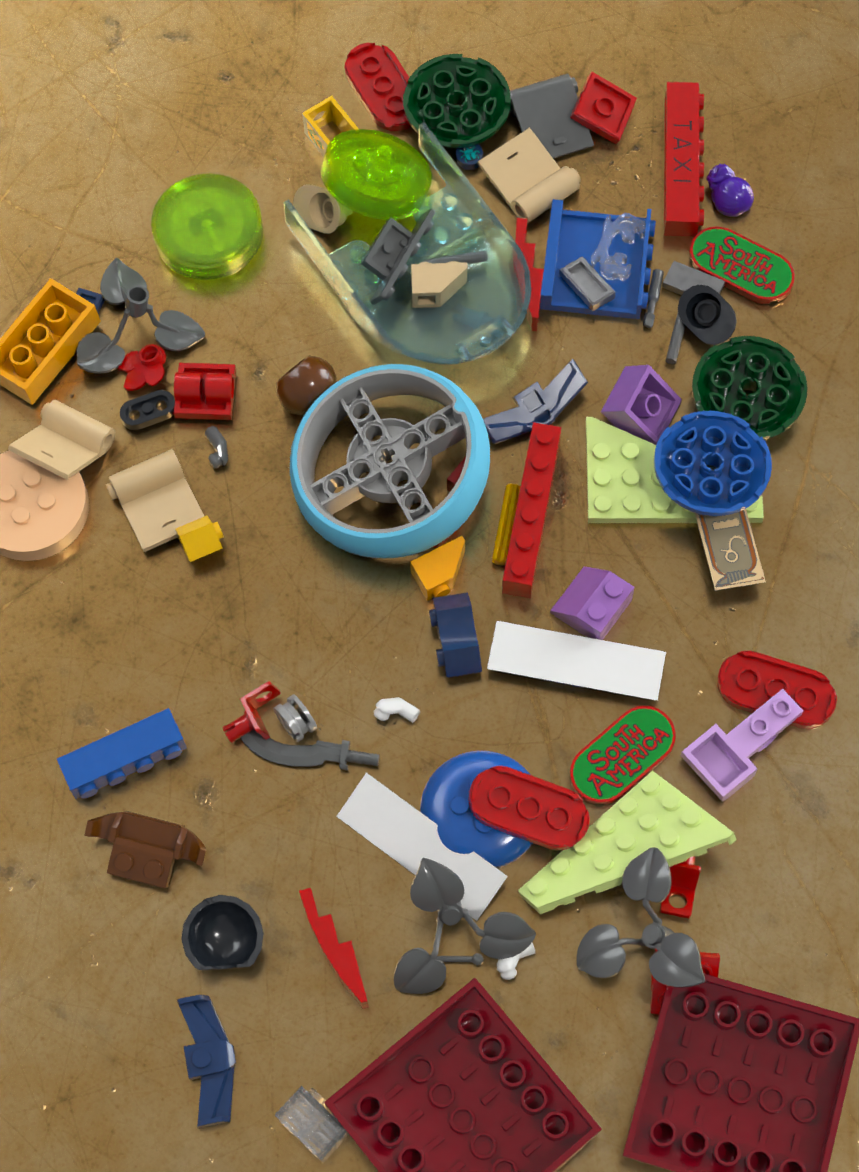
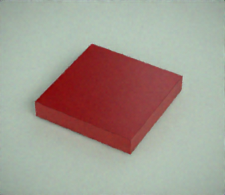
M591 72L587 76L570 118L617 144L624 132L637 97Z

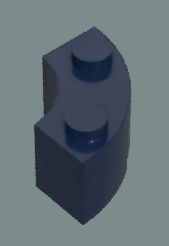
M468 592L433 598L434 609L429 610L431 627H437L441 647V649H436L438 667L444 666L446 677L482 672L479 644Z

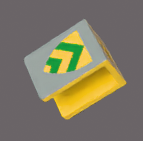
M333 96L328 97L302 113L305 135L330 165L334 163L333 147L330 140L321 131V127L333 121L355 149L360 147L358 127ZM322 111H325L324 115L320 119L314 121V118L317 114H319Z

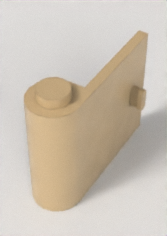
M530 127L477 163L516 216L528 219V223L550 209L553 199L563 200L580 189L579 182L581 178L574 168L570 169L568 166L560 168Z
M53 400L50 403H46L41 410V425L11 443L8 450L67 480L104 455L111 447L116 432L113 428L57 400Z
M172 449L109 476L110 483L105 484L112 500L118 498L144 552L177 538L178 535L175 528L204 517Z

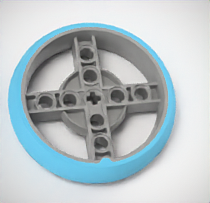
M387 364L366 368L352 373L330 386L313 402L302 418L294 436L290 455L291 486L299 509L307 522L323 538L338 548L349 553L371 558H399L413 555L439 544L452 535L468 519L478 504L486 486L490 468V444L487 429L479 410L461 388L444 376L425 368L404 364ZM413 395L431 399L445 407L413 425L405 420L396 418L380 419L371 401L388 396ZM369 413L365 418L359 419L361 415ZM348 415L358 433L348 448L347 464L315 482V467L322 445L333 428ZM445 428L443 433L435 434L437 430ZM382 435L377 441H372L375 436ZM466 438V459L460 477L448 496L433 509L421 489L429 478L432 469V457ZM420 443L417 448L409 449L413 444ZM389 459L393 460L391 463H387ZM369 472L365 478H359L361 474ZM408 480L404 486L397 487L399 482ZM344 486L342 491L334 493L338 487ZM366 496L381 503L398 502L410 523L388 529H364L347 525L332 515ZM421 503L417 509L410 510L413 504Z

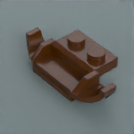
M130 811L110 813L88 820L84 836L108 839V842L113 843L107 869L108 874L162 888L169 886L175 859H186L202 866L206 847L202 841L187 829L185 825Z

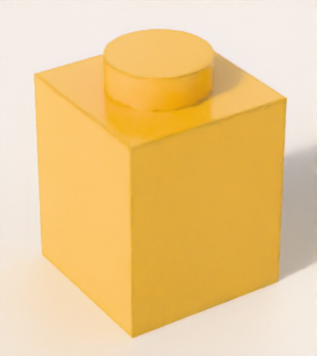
M207 515L175 528L185 555L190 562L223 549L219 539L224 538L218 522L212 523Z

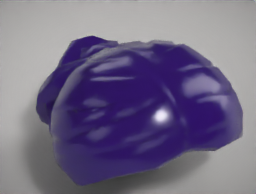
M726 164L715 165L710 170L706 180L712 190L711 197L719 213L728 217H737L747 212L754 201L753 190L748 182L736 177L734 171Z

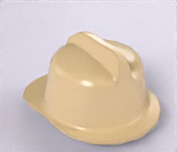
M306 184L301 186L294 196L293 206L297 219L302 225L323 233L331 234L336 231L337 227L346 221L347 216L353 213V210L348 208L344 196L337 191Z

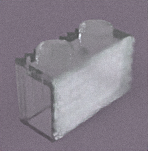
M301 1086L276 1112L275 1117L321 1163H324L346 1140L349 1134L336 1117L322 1106L325 1099L315 1089L311 1088L309 1091H306Z

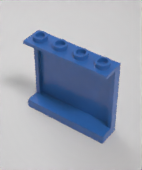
M553 199L540 309L640 319L641 309H647L648 292H643L644 285H649L651 268H646V261H652L653 244H648L649 237H654L656 221L651 220L652 209H647L646 218L563 210L564 200ZM582 256L616 292L615 299L594 311L586 305L560 276L561 268Z

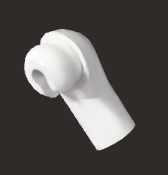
M399 697L379 700L376 703L377 708L374 710V716L381 721L387 720L390 714H399L413 723L420 714L418 708Z
M533 943L514 957L498 960L497 971L500 972L501 978L510 980L517 975L515 967L519 959L535 954Z

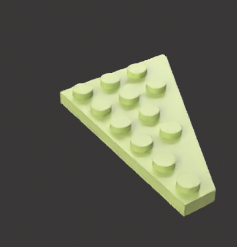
M586 417L588 523H697L695 513L675 503L659 484L654 469V454L657 445L594 417ZM762 495L756 502L746 508L750 523L763 522Z
M652 770L589 826L585 836L569 849L561 851L524 884L518 892L521 898L538 913L543 914L554 910L559 905L575 902V897L594 890L597 894L621 885L623 874L628 864L652 847L658 848L663 853L669 867L687 861L690 857L708 853V848L727 841L730 845L736 841L734 832Z

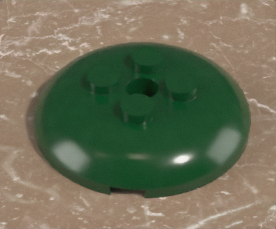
M463 54L442 55L425 62L410 76L403 94L404 113L411 127L425 140L448 148L471 147L491 138L505 123L511 105L510 89L502 73L494 65L478 57L475 60L463 57Z
M756 336L733 337L728 342L711 347L699 360L692 380V394L698 411H719L737 416L749 423L750 428L759 437H763V439L781 434L796 422L805 406L808 390L805 373L801 371L796 363L794 355L780 344ZM743 390H751L754 394L747 396Z

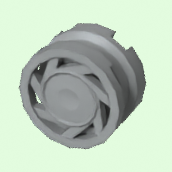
M294 694L287 698L285 704H278L273 708L280 723L296 742L302 740L306 732L312 733L317 729L313 717Z

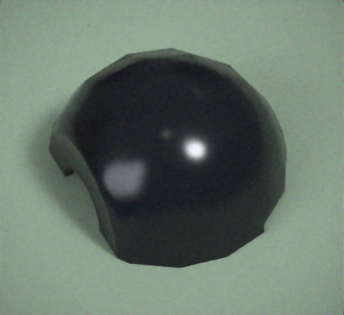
M217 895L204 899L191 910L183 924L181 940L186 957L198 970L243 968L254 964L262 950L264 933L259 916L248 903L234 896Z

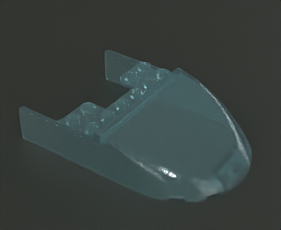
M423 122L419 125V148L445 181L446 187L415 205L413 209L415 221L417 222L423 213L432 208L436 211L432 218L434 224L430 231L420 238L421 247L413 257L410 256L407 260L408 269L400 279L397 278L394 282L395 291L387 301L382 300L375 305L370 303L382 279L361 265L362 260L370 249L366 242L355 240L328 254L289 199L283 202L285 221L342 300L348 314L376 341L403 356L428 363H465L494 352L503 346L519 329L530 304V270L524 254L517 243ZM487 251L488 261L467 264V283L441 307L412 308L411 264L422 263V260Z

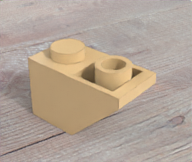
M450 261L435 264L429 262L411 264L412 308L441 307L467 283V262Z

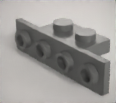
M431 208L423 213L411 232L391 217L386 220L361 262V265L382 279L381 284L370 301L373 305L382 300L387 301L395 291L394 282L397 278L400 279L408 269L407 260L410 256L413 257L421 247L420 238L422 235H426L434 224V221H432L436 213L434 209Z

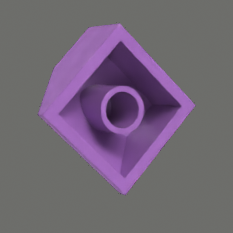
M650 365L625 366L601 413L616 428L657 445L660 436L669 426L682 399Z
M583 567L550 610V613L584 636L603 640L632 601L634 586L611 571Z

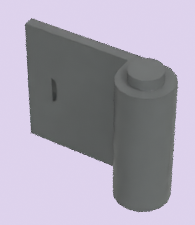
M568 73L510 90V114L513 118H517L521 132L530 127L553 159L594 146L589 129L570 118L578 100V85L574 77L571 78Z

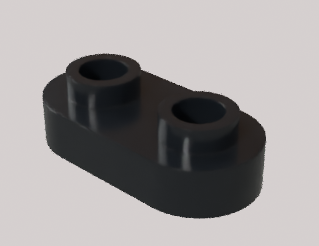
M158 390L125 402L120 409V418L123 425L130 430H139L171 418L174 415V396L168 391ZM162 405L167 406L164 410H158ZM134 415H139V416H140V417H139L138 419H136V420H132V419H131L132 416H134Z

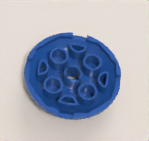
M699 411L681 417L680 421L664 430L655 449L654 469L664 492L679 506L700 515L726 516L746 509L760 498L771 476L772 460L769 448L763 437H759L745 420L725 412ZM707 465H712L717 469L711 471V468H708Z
M482 750L465 752L444 762L431 775L422 793L420 812L438 825L437 832L439 838L449 850L459 854H470L474 851L494 867L500 868L520 858L533 843L482 824L470 809L468 800L469 789L478 774L495 766H506L529 775L531 774L520 763L506 755Z

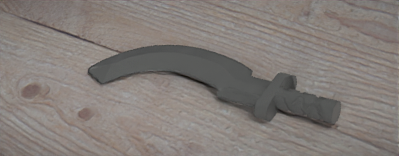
M255 729L241 737L243 743L258 756L268 761L288 766H317L323 764L324 761L340 763L339 767L341 770L348 771L347 761L378 766L380 754L349 750L350 741L342 740V745L319 740L314 745H288L271 738L266 740Z

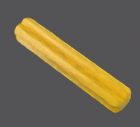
M510 483L505 488L492 562L496 565H506L521 487L517 484Z

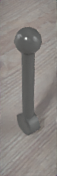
M475 953L473 956H437L435 958L442 962H472L477 966L481 965L484 961L480 953Z

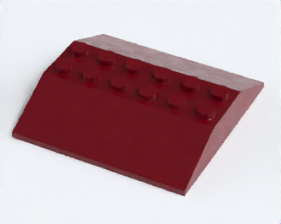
M704 974L705 982L691 987L666 986L622 1156L672 1172H828L858 1043L859 1018Z
M473 978L324 1102L378 1172H557L602 1130L476 978Z

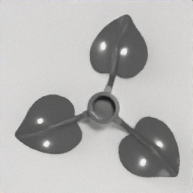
M115 258L103 274L100 292L104 300L109 304L120 305L125 302L123 318L112 341L106 334L94 332L87 334L78 343L77 365L91 373H108L117 369L124 360L125 351L116 344L121 337L129 316L138 318L147 312L152 324L157 327L154 334L157 343L170 351H182L204 339L205 332L191 317L175 310L162 312L158 321L153 313V306L148 304L149 292L144 278L137 271L125 265L119 258Z
M652 847L628 864L623 874L622 883L625 893L629 898L636 901L643 900V906L652 918L653 923L645 927L640 939L623 938L619 940L617 928L610 924H601L593 927L580 942L577 951V967L579 970L597 978L613 977L621 971L625 964L626 953L622 945H646L654 950L656 948L658 950L649 960L650 972L658 982L672 987H691L705 982V976L697 944L690 936L683 933H674L670 928L663 926L662 919L658 918L649 904V900L655 903L664 901L671 889V872L668 862L658 848Z
M422 858L419 869L411 883L410 896L413 904L421 910L438 912L433 950L430 955L422 948H414L406 952L398 961L394 971L395 988L402 993L423 994L432 992L443 984L446 978V966L441 960L435 958L439 952L444 923L454 925L461 918H465L478 936H482L479 943L481 952L495 959H506L520 954L533 942L536 932L524 919L510 912H498L490 916L484 923V930L480 929L468 914V910L462 908L461 900L464 896V885L460 877L448 867L431 859Z

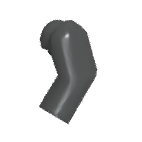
M211 426L206 429L205 436L214 447L215 453L210 454L208 459L211 466L217 469L221 465L225 466L228 462L227 441L215 426Z

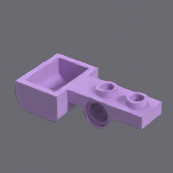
M782 689L727 735L717 724L712 726L681 752V757L721 801H725L755 776L757 767L749 758L756 752L766 748L781 731L802 715L803 710Z

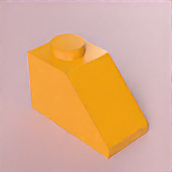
M463 536L410 561L411 574L427 601L436 597L447 596L451 589L454 588L465 553V539Z

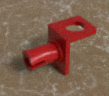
M270 681L240 698L245 708V714L222 727L231 743H234L237 739L254 729L266 740L270 738L257 711L259 707L281 694L280 690ZM270 691L266 696L256 699L261 693Z
M695 856L669 867L671 872V889L666 899L661 902V913L687 919L691 917L695 890L701 872V867L694 865ZM672 895H680L685 898L686 905L683 908H675L669 903V898Z

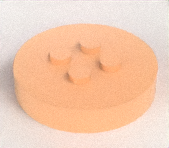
M10 450L0 454V555L14 560L33 561L61 552L78 537L86 523L89 512L88 492L80 472L66 480Z

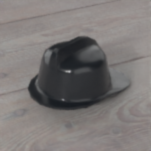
M696 285L687 289L679 299V317L700 340L706 344L716 345L725 342L732 336L737 324L736 313L732 306L716 290L706 285Z

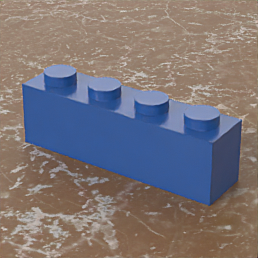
M167 708L59 757L57 761L75 799L80 797L88 798L96 794L99 788L108 784L110 786L117 785L123 782L126 776L136 771L138 773L148 771L154 766V763L160 760H171L178 757L182 750L187 749L170 709Z

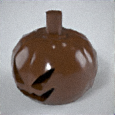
M309 355L276 382V395L281 405L290 413L305 415L313 402L337 382V377L333 367L326 360Z

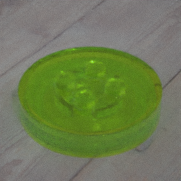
M354 129L336 135L327 146L320 170L326 189L337 201L359 214L388 220L390 217L394 220L402 219L418 212L426 200L432 183L430 167L425 158L414 147L398 137L370 129Z
M212 173L197 174L176 182L161 195L152 213L151 228L160 257L171 269L193 279L213 280L238 272L254 258L263 238V222L257 199L244 184L225 175Z

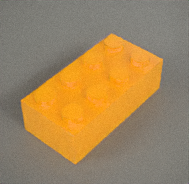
M50 278L0 338V385L33 405L76 353L78 343L87 334L92 333L101 322L95 305Z

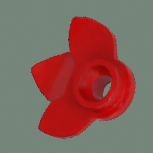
M148 344L140 351H131L125 355L122 364L117 368L128 373L124 382L125 390H138L146 383L154 387L162 380L165 373L163 365L166 361V353L161 347L155 344Z

